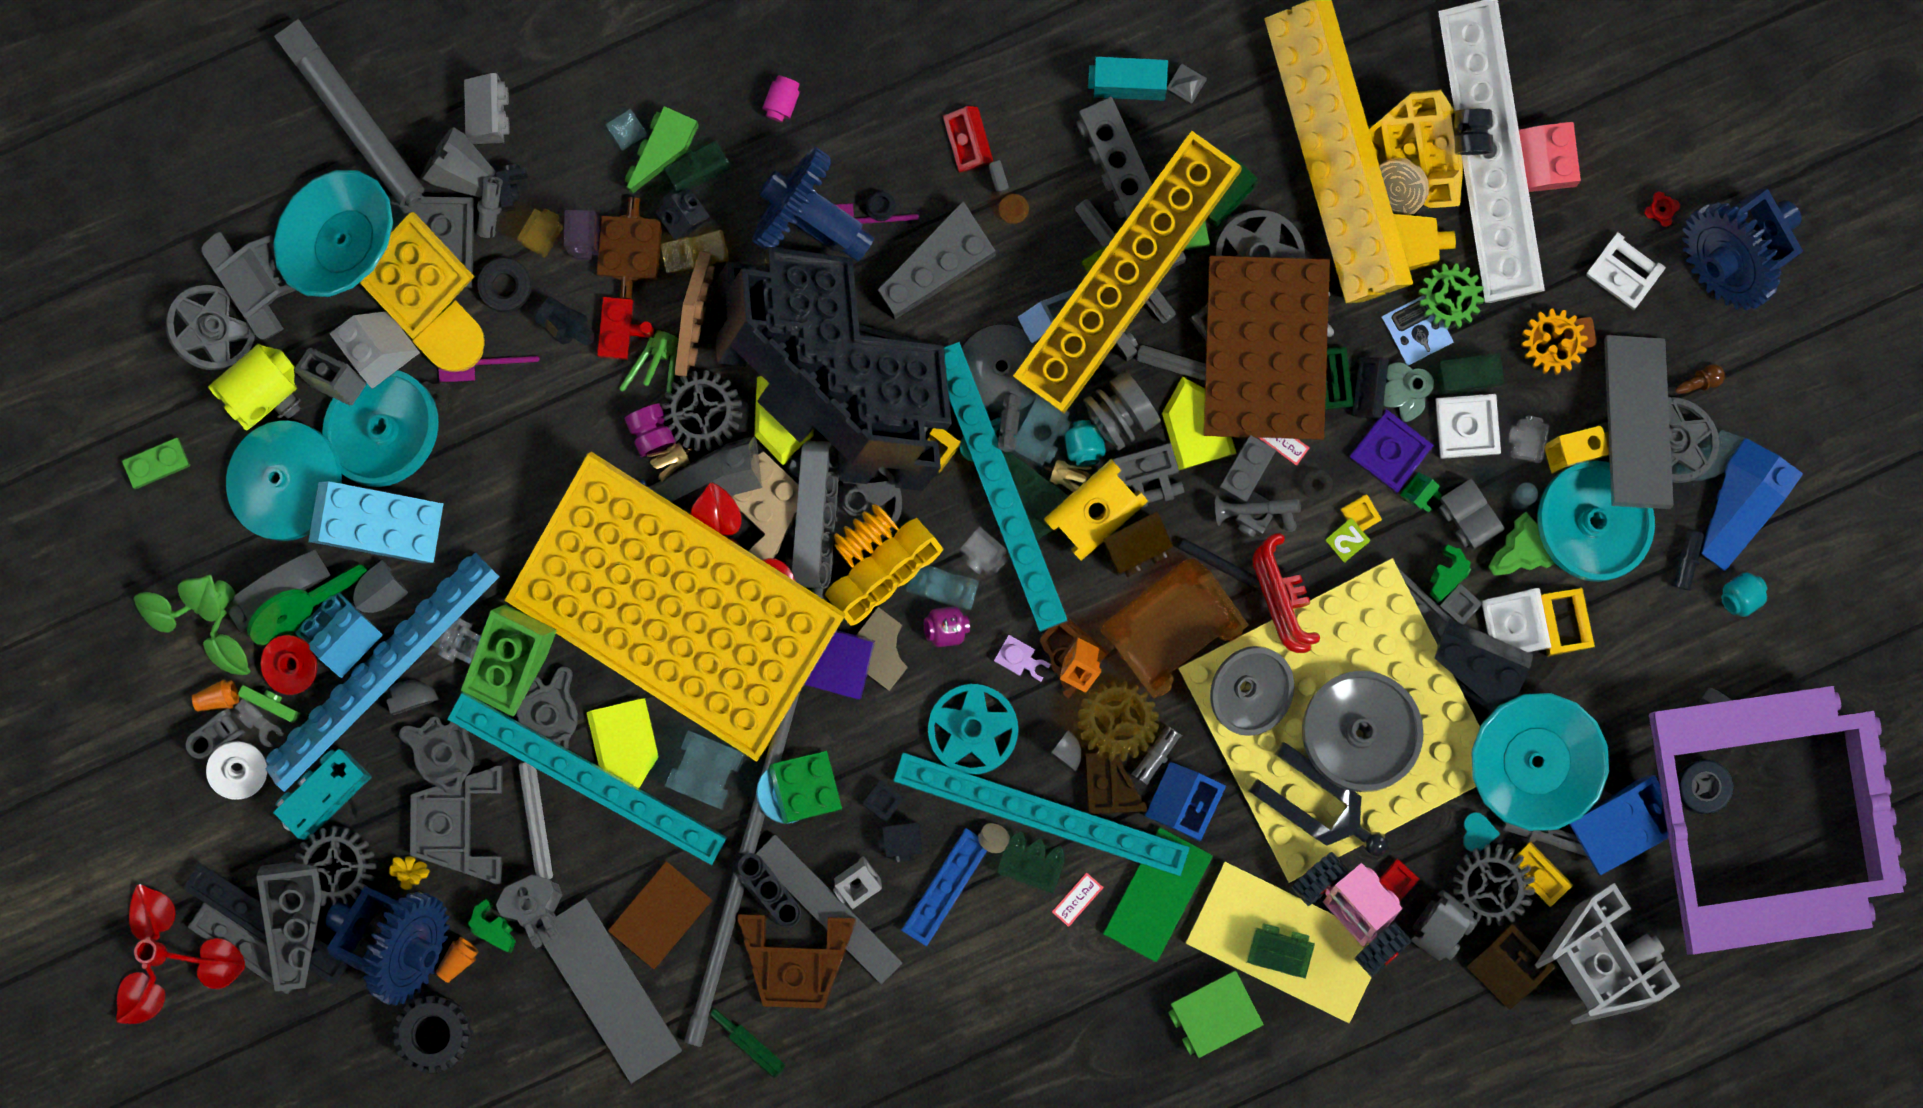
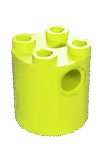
M258 343L213 381L208 388L219 400L223 401L225 404L224 408L230 416L237 420L245 430H248L297 390L294 383L295 366L280 349L261 346Z

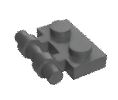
M1171 443L1113 459L1115 464L1121 469L1117 474L1127 487L1133 486L1134 493L1139 490L1148 500L1142 508L1147 507L1148 503L1161 499L1169 501L1174 499L1175 495L1185 493L1182 482L1174 484L1169 482L1168 476L1179 473ZM1159 479L1160 488L1144 492L1142 483Z

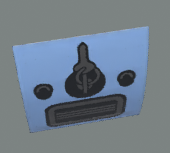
M1421 296L1382 316L1407 365L1453 343L1448 330L1444 329L1443 321L1440 320L1437 325H1434L1435 317L1433 315L1429 317L1424 316L1428 307H1421L1419 303L1425 299V296Z

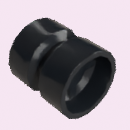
M1463 109L1454 111V129L1459 132L1454 137L1455 154L1484 155L1493 153V135L1488 133V130L1493 127L1492 110Z

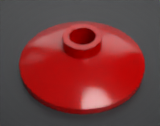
M283 635L271 640L264 648L261 656V671L265 681L275 691L285 695H295L305 691L313 683L317 674V659L305 640L293 635ZM292 658L296 661V668H293L290 664Z

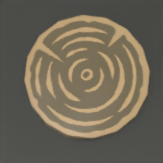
M1391 158L1380 165L1393 214L1412 215L1424 205L1429 194V181L1424 171L1419 166L1410 163L1411 161L1406 158Z

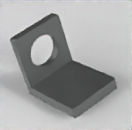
M1252 492L1247 503L1269 502V500L1255 492ZM1267 513V516L1259 521L1254 520L1251 515L1239 514L1235 523L1240 525L1238 530L1252 538L1255 535L1261 537L1274 514Z

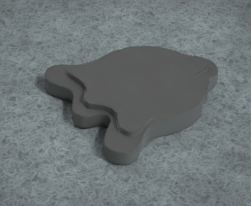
M560 667L554 674L551 683L547 686L543 685L540 678L536 677L516 714L519 723L568 749L569 740L577 727L578 711L570 695L573 672L568 667Z
M438 717L430 718L421 728L413 726L401 728L399 737L402 742L412 749L416 768L422 778L433 785L441 787L448 794L458 792L462 787L463 780L469 774L474 764L475 756L473 746L469 740V731L453 722L446 726L442 725Z

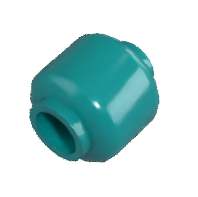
M1089 420L1075 422L1073 424L1074 427L1065 433L1068 459L1076 462L1077 466L1098 464L1100 458L1105 455L1106 450L1104 438L1096 425H1091Z
M1748 572L1741 573L1723 587L1722 603L1727 611L1733 615L1749 616L1767 602V585L1760 576H1754Z

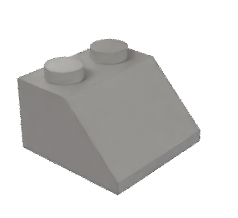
M387 312L353 315L330 333L337 345L372 389L420 353L399 324Z

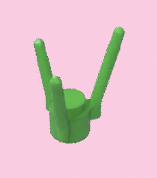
M657 330L654 338H649L646 348L620 386V390L624 391L651 352V355L654 357L643 384L645 386L649 385L659 360L667 361L670 356L667 392L671 393L673 390L671 384L675 378L678 349L676 345L679 339L672 334Z

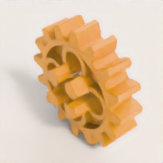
M1554 309L1549 310L1548 317L1542 312L1538 313L1537 318L1539 322L1531 319L1528 325L1532 330H1524L1522 334L1529 338L1521 344L1523 348H1529L1530 350L1525 355V358L1533 357L1535 361L1532 367L1536 368L1539 364L1543 365V373L1545 374L1550 368H1553L1555 375L1560 373L1561 367H1564L1567 372L1572 369L1570 362L1579 364L1581 359L1577 354H1584L1587 350L1581 346V343L1586 342L1588 337L1580 336L1579 333L1583 330L1584 325L1575 326L1574 322L1577 317L1574 315L1567 319L1566 310H1563L1559 316H1556ZM1544 324L1552 326L1551 335L1554 339L1560 337L1564 330L1572 332V339L1565 338L1558 345L1560 351L1566 352V359L1560 360L1557 357L1558 348L1555 345L1550 346L1546 353L1541 354L1537 351L1536 346L1538 344L1545 345L1551 339V335L1542 329Z

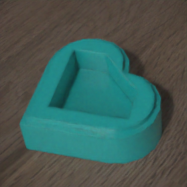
M1471 813L1464 820L1466 833L1463 837V845L1470 852H1473L1476 847L1483 850L1486 844H1490L1500 835L1488 819L1480 813Z

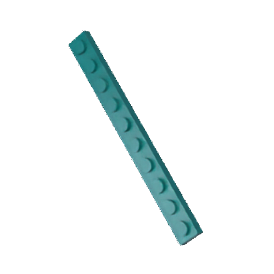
M960 342L944 348L951 405L1039 631H1044L1067 622L1068 619L1002 450L998 448L997 437Z
M465 692L461 693L447 719L710 865L715 861L727 839L721 833Z
M906 753L902 754L894 778L896 783L1180 877L1190 847Z

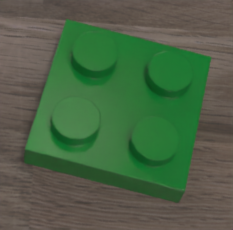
M827 751L769 765L784 824L842 809Z

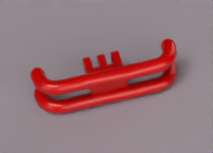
M1276 533L1267 537L1263 544L1256 549L1252 559L1253 566L1278 637L1283 646L1295 653H1307L1312 648L1311 644H1316L1320 641V635L1317 632L1307 633L1298 624L1293 609L1305 607L1311 602L1309 597L1297 598V596L1307 593L1305 586L1293 587L1303 582L1301 575L1282 578L1273 553L1276 551L1277 545L1284 543L1285 537L1281 533Z

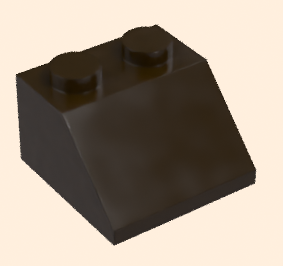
M1158 512L1103 539L1102 543L1118 576L1125 573L1127 578L1142 571L1141 565L1150 560L1156 564L1170 556L1168 551L1173 548Z

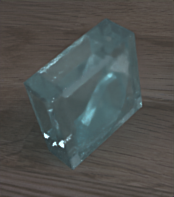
M631 109L606 124V127L622 151L647 136L646 131Z

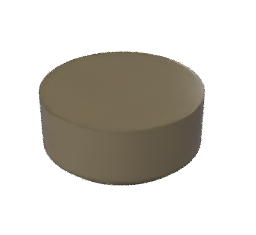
M989 823L982 828L978 835V841L985 850L991 853H1001L1009 844L1010 836L1002 826Z

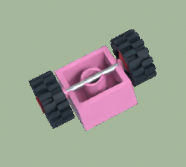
M1331 852L1311 867L1292 886V889L1307 906L1316 902L1324 894L1327 895L1323 903L1362 947L1369 943L1355 957V960L1372 977L1393 961L1412 941L1396 922L1390 925L1402 910V907L1399 905L1400 902L1397 896L1380 884L1378 875L1371 868H1366L1361 863L1344 877L1349 870Z

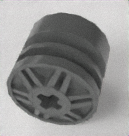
M1123 371L1109 381L1110 388L1114 394L1111 397L1101 389L1095 391L1101 404L1098 405L1090 395L1083 399L1093 425L1099 428L1103 438L1110 442L1118 451L1125 447L1119 435L1120 433L1130 442L1135 440L1130 426L1135 424L1138 429L1145 433L1161 421L1147 396L1127 371Z

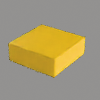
M1367 494L1341 509L1345 519L1348 521L1352 518L1362 531L1382 521Z

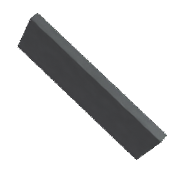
M1607 335L1604 339L1611 504L1612 506L1671 509L1673 507L1665 339Z
M584 898L553 919L559 934L557 939L552 941L547 935L544 925L537 928L545 948L631 1084L683 1051L587 898Z

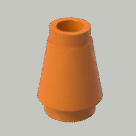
M223 679L192 695V704L197 712L231 709L234 704L239 703L238 690L232 680L226 682Z
M460 937L457 941H452L435 971L442 980L449 983L476 961L475 956L478 954V950L463 937Z

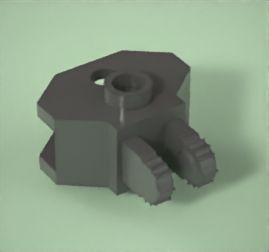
M530 875L504 888L496 904L500 916L509 921L517 922L520 926L524 927L535 949L542 945V939L537 931V926L544 924L546 933L552 941L559 937L553 921L556 918L554 911L563 896L559 884L547 878Z

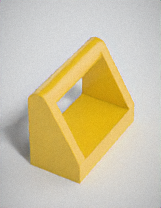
M1583 588L1541 595L1551 648H1546L1547 657L1595 647ZM1572 597L1582 643L1561 646L1552 601Z

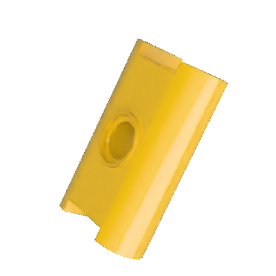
M1112 459L1044 518L1053 530L1059 526L1075 544L1071 550L1080 561L1103 542V539L1115 532L1148 502L1139 490L1133 493L1118 477L1117 474L1121 469ZM1094 503H1102L1104 510L1101 516L1096 518L1090 517L1089 507Z

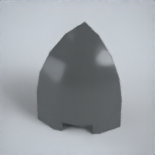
M381 560L360 578L354 591L353 600L356 609L362 612L374 613L392 606L407 595L408 591L401 581L398 582L394 578L391 568Z
M406 680L392 684L385 691L388 696L387 704L390 714L393 715L440 700L433 688L425 682L417 680Z
M1068 730L1051 755L1076 772L1081 761V748L1075 735Z

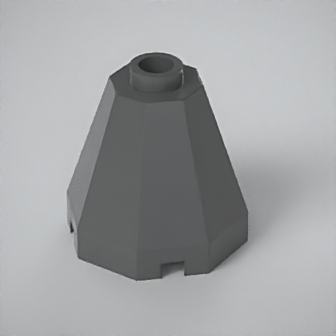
M454 127L450 128L436 147L433 158L430 157L426 163L420 179L432 186L481 197L484 185L483 179L494 176L496 172L464 133Z

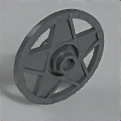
M1267 210L1249 211L1234 218L1221 232L1215 251V256H1222L1224 241L1227 238L1238 253L1235 257L1305 259L1304 243L1297 228L1282 215ZM1266 217L1255 233L1237 226L1238 223L1249 218ZM1281 223L1292 233L1298 249L1279 243Z
M212 285L189 288L177 296L168 310L166 332L172 347L181 358L198 368L206 370L230 368L247 354L253 345L255 333L248 322L229 317L230 301L236 307L237 305L226 289ZM196 294H213L205 306L188 299V297ZM175 311L187 325L177 338L173 325ZM247 340L242 351L230 359L229 342ZM204 348L212 362L200 360L189 354L188 351Z
M1668 397L1671 465L1673 467L1679 462L1693 471L1683 475L1672 474V482H1689L1704 475L1715 462L1719 451V436L1712 419L1702 408L1685 399ZM1678 406L1690 410L1701 420L1685 421ZM1710 435L1711 452L1707 461L1697 444Z
M880 467L878 471L889 481L868 484L843 482V485L838 486L835 533L845 537L844 526L854 530L853 519L856 518L864 522L862 512L866 511L874 515L871 507L873 504L881 507L894 496L896 498L895 512L891 520L895 525L898 523L902 510V495L900 488H895L894 476L888 469ZM882 534L881 539L883 540L886 536Z

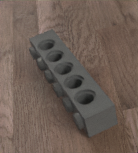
M1110 97L1079 111L1080 120L1076 121L1082 137L1088 136L1092 147L1088 148L1093 162L1095 165L1100 163L1105 174L1101 175V179L1107 191L1113 190L1117 201L1113 202L1119 218L1125 217L1127 220L1152 186V183L1113 98ZM1102 128H1108L1112 131L1113 138L1109 141H1101L1096 133ZM1113 155H1120L1125 159L1126 163L1121 168H1114L1109 164V159ZM1125 182H1133L1137 185L1138 191L1133 195H1126L1122 192L1121 186ZM1183 252L1170 269L1185 263L1186 257Z

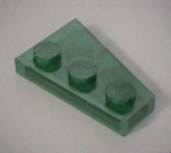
M1006 452L1004 458L1036 540L1039 541L1053 531L1044 518L1069 496L1012 453Z

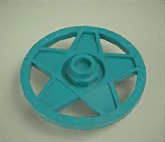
M968 684L948 691L938 700L930 714L928 736L934 753L947 767L966 774H983L999 767L1011 755L1017 742L1018 721L1013 707L1001 693L988 686ZM968 691L962 710L941 708L953 696ZM984 692L998 699L1008 712H988ZM935 723L951 734L943 753L935 739ZM1012 728L1009 745L1000 757L994 738ZM972 752L986 766L968 768L955 763Z

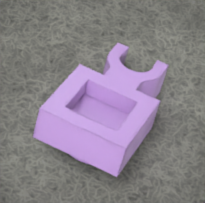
M1008 635L994 660L997 664L1019 676L1026 669L1034 679L1040 682L1043 677L1035 673L1036 666L1044 665L1049 669L1051 665L1044 660H1034L1031 658L1035 649Z

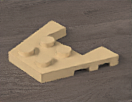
M765 452L758 454L762 488L732 496L740 511L765 534L748 551L761 560L774 558L775 554L777 555L788 529L791 528L796 518L799 485Z

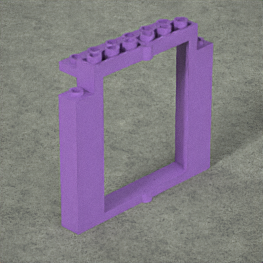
M1834 686L1657 711L1649 714L1687 955L1873 928L1872 921H1875V910L1873 904L1869 903L1868 897L1904 892L1903 886L1906 885V875L1904 869L1900 868L1898 856L1901 855V844L1898 837L1895 838L1893 825H1896V814L1894 808L1891 807L1889 797L1891 795V784L1889 778L1885 777L1883 765H1886V753L1879 744L1878 735H1881V723L1879 718L1875 717L1874 711L1838 716V710L1841 709L1840 696L1838 692H1834ZM1844 731L1869 882L1698 907L1687 841L1688 833L1684 822L1674 755Z

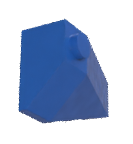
M1747 438L1743 439L1727 462L1726 476L1722 489L1718 492L1717 506L1713 518L1710 519L1700 554L1723 571H1726L1784 502L1803 475L1802 472L1779 455Z

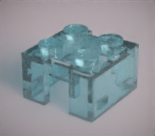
M688 730L681 749L686 751L678 770L672 768L665 787L723 811L730 794L729 791L724 790L731 770L739 773L746 755Z

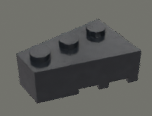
M1449 619L1438 643L1434 658L1496 709L1499 705L1517 697L1530 670L1533 654Z

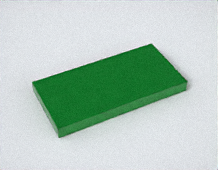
M1162 828L1158 829L1155 836L1190 847L1181 877L1140 863L1103 933L1107 937L1156 963L1213 855Z

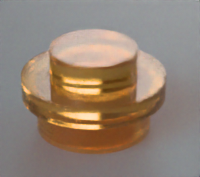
M1018 194L1007 195L999 205L1001 218L1009 224L1021 223L1026 219L1029 212L1026 199Z

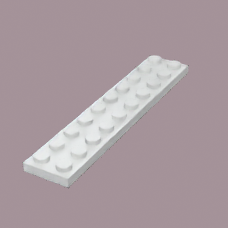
M1481 0L1438 11L1454 111L1463 109L1492 110L1493 127L1488 130V133L1493 135L1494 152L1484 155H1462L1485 302L1492 303L1545 291L1498 0Z

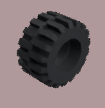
M431 996L414 1000L413 1003L403 1008L404 1011L398 1015L396 1019L397 1025L393 1029V1033H395L394 1046H397L399 1050L397 1053L400 1058H403L408 1066L414 1067L418 1071L429 1073L446 1071L458 1065L457 1063L467 1055L466 1052L472 1044L470 1042L471 1036H473V1029L470 1028V1018L466 1016L465 1010L461 1006L455 1004L456 1002L451 999ZM430 1016L442 1018L450 1029L449 1043L443 1050L435 1053L423 1050L416 1039V1030L419 1023Z

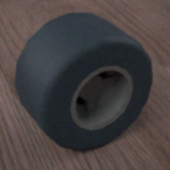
M1705 759L1692 762L1683 768L1677 777L1681 803L1692 813L1704 815L1718 812L1727 805L1732 797L1734 787L1732 777L1727 769L1716 761Z

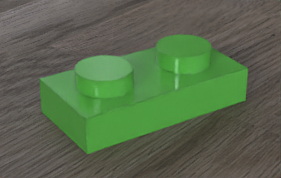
M179 438L165 442L122 461L134 489L190 467Z

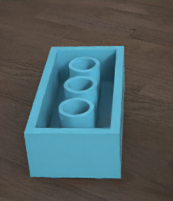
M330 481L319 482L308 542L418 563H433L443 503Z

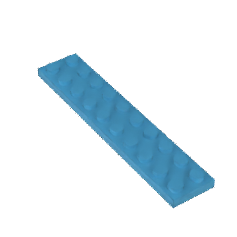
M476 552L462 560L458 570L450 578L448 577L441 581L437 591L429 599L420 602L416 607L415 613L408 620L399 623L394 630V634L386 642L378 644L373 651V655L365 663L356 666L352 671L351 677L344 684L335 687L330 694V698L322 706L314 708L309 714V719L301 727L293 729L288 735L287 741L279 749L276 748L268 754L266 758L267 767L265 769L280 789L285 792L499 578Z

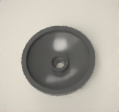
M1011 325L986 327L971 336L962 348L987 412L1002 414V410H1005L1003 408L1005 395L1015 394L1020 396V410L1030 405L1038 396L1013 377L1037 344V341L1031 343L1025 331ZM1005 362L1008 366L1007 370L1004 372L998 371L996 369L997 363Z
M1251 646L1234 652L1220 665L1211 684L1210 701L1215 717L1225 728L1239 735H1258L1270 730L1283 719L1292 703L1294 695L1292 670L1280 654L1266 647ZM1246 682L1245 687L1240 690L1242 683Z

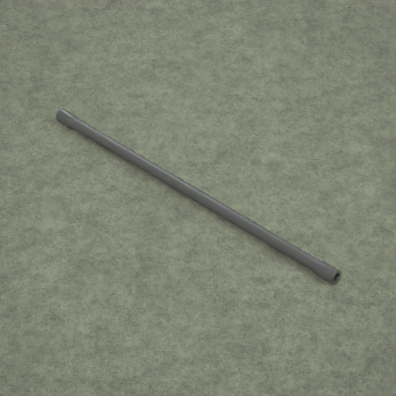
M830 582L827 588L824 589L812 588L811 592L828 601L825 593L833 582ZM799 694L771 739L761 775L769 768V765L781 761ZM757 793L739 853H755L765 818V813L760 808L757 800ZM751 858L745 859L742 863V871L745 874H749L753 861ZM734 872L694 1014L691 1016L684 1043L702 1047L708 1025V1016L745 886Z

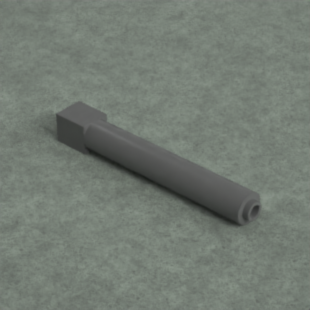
M297 19L274 36L398 204L401 207L406 205L413 207L418 204L423 198L424 187L300 20Z

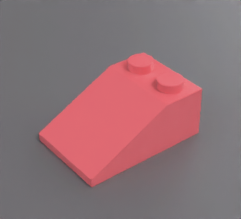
M1573 122L1542 125L1519 130L1529 192L1577 187L1581 179Z

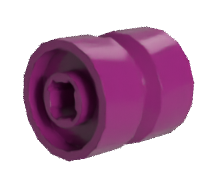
M660 403L639 409L624 418L630 433L637 436L634 443L640 457H646L648 454L663 451L676 443L671 430L668 429V426H664V413Z

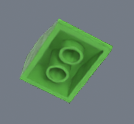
M506 604L491 610L461 691L514 716L547 658L557 630Z

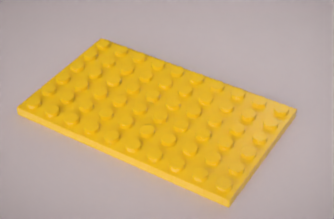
M593 452L587 454L505 599L506 602L528 616L556 629V634L756 762L762 756L846 616V613Z

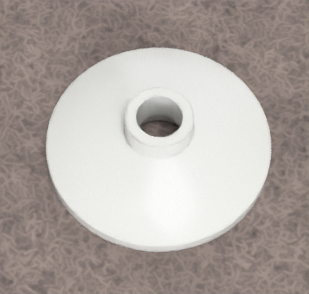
M233 741L219 746L210 755L206 766V775L210 786L219 795L229 799H244L254 795L263 786L267 776L265 769L267 764L264 756L256 747L249 743ZM240 763L242 769L235 771L231 768V765Z

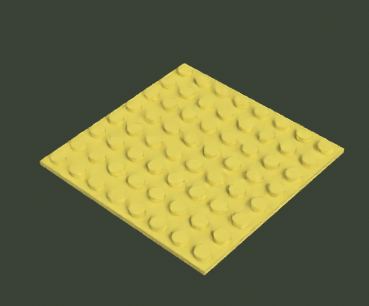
M1393 558L1310 600L1311 603L1309 605L1293 609L1298 624L1303 631L1307 633L1317 632L1320 635V641L1316 644H1311L1312 648L1309 652L1295 653L1283 646L1273 620L1178 668L1289 883L1303 876L1327 854L1333 852L1338 858L1364 845V842L1352 835L1326 846L1248 791L1256 779H1259L1328 829H1331L1347 805L1274 754L1282 742H1285L1308 758L1302 737L1304 714L1314 694L1331 679L1353 671H1371L1385 675L1399 683L1412 696L1420 711L1423 722V744L1419 757L1412 769L1401 780L1385 789L1374 792H1356L1362 796L1360 825L1370 833L1380 832L1385 834L1476 787L1472 779L1471 750L1480 726L1453 674L1434 658L1438 645ZM1246 647H1266L1280 654L1292 670L1294 677L1292 703L1283 719L1270 730L1258 735H1239L1225 728L1215 717L1210 701L1211 684L1216 671L1231 654ZM1246 682L1242 683L1240 690L1245 687ZM1358 729L1356 735L1363 738V732Z

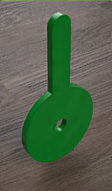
M358 565L309 593L301 589H291L273 596L263 603L252 615L247 627L249 637L256 644L267 645L271 640L279 636L294 634L301 627L302 623L309 618L314 606L357 583L367 572L366 568L363 565Z

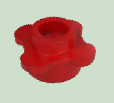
M1656 192L1653 195L1652 204L1645 209V215L1648 219L1654 218L1660 222L1661 226L1667 227L1671 225L1674 213L1680 209V203L1665 196L1663 192ZM1660 207H1664L1665 211L1661 212Z

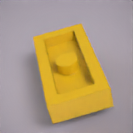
M1531 841L1513 857L1515 860L1519 855L1524 856L1522 863L1519 864L1521 867L1530 864L1531 870L1524 875L1535 876V881L1528 885L1535 888V892L1550 907L1573 886Z

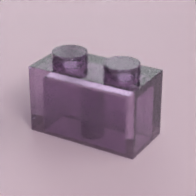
M565 210L564 247L568 254L574 255L576 260H591L592 255L598 256L600 219L596 212L589 210Z

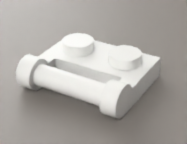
M1617 232L1586 276L1632 310H1635L1666 267L1659 262L1656 264L1624 241L1625 237ZM1617 249L1648 272L1649 276L1646 280L1612 255Z

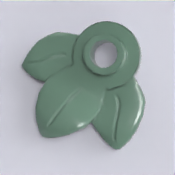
M1405 363L1388 365L1387 379L1389 382L1386 383L1383 406L1399 407L1402 421H1411L1418 417L1425 409V397L1432 392L1434 387L1433 377L1427 370L1411 369ZM1416 378L1423 380V387L1421 389H1416L1413 385V381Z

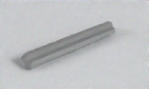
M524 762L519 764L535 873L536 876L551 879L553 872L537 770Z

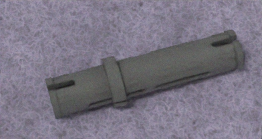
M1504 822L1503 831L1527 837L1528 841L1533 843L1537 840L1588 858L1574 833L1561 829L1528 831Z

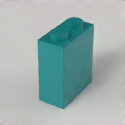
M1096 57L1095 65H1089L1088 89H1094L1093 98L1112 97L1115 99L1165 101L1168 60Z

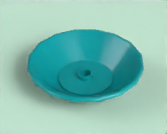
M335 170L312 179L291 198L279 218L273 242L276 267L288 286L306 296L331 297L354 288L374 271L388 247L393 226L390 199L379 182L357 170Z
M1552 693L1523 694L1499 705L1480 726L1471 750L1472 779L1484 804L1504 822L1528 831L1558 830L1581 819L1600 799L1609 774L1608 745L1597 721L1578 703ZM1535 756L1542 758L1543 762L1539 767H1535L1532 764Z

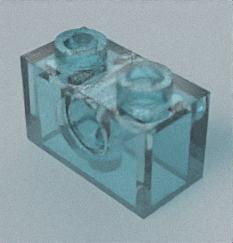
M1037 396L1016 436V448L1010 452L1040 468L1043 467L1045 462L1050 464L1058 450L1054 446L1058 436L1064 438L1072 424L1071 421L1067 420L1070 412L1066 411L1063 414L1046 400ZM1039 426H1046L1051 431V436L1045 441H1040L1035 438L1034 430Z

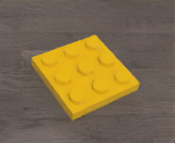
M412 212L391 232L385 253L374 271L365 277L360 284L412 339H415L474 278V275L417 214Z

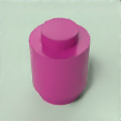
M777 76L776 81L771 83L762 107L767 112L766 117L777 122H783L784 118H791L800 94L798 91L800 84L787 77Z

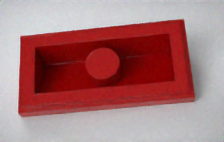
M966 106L943 116L959 172L986 166L993 162L978 107Z

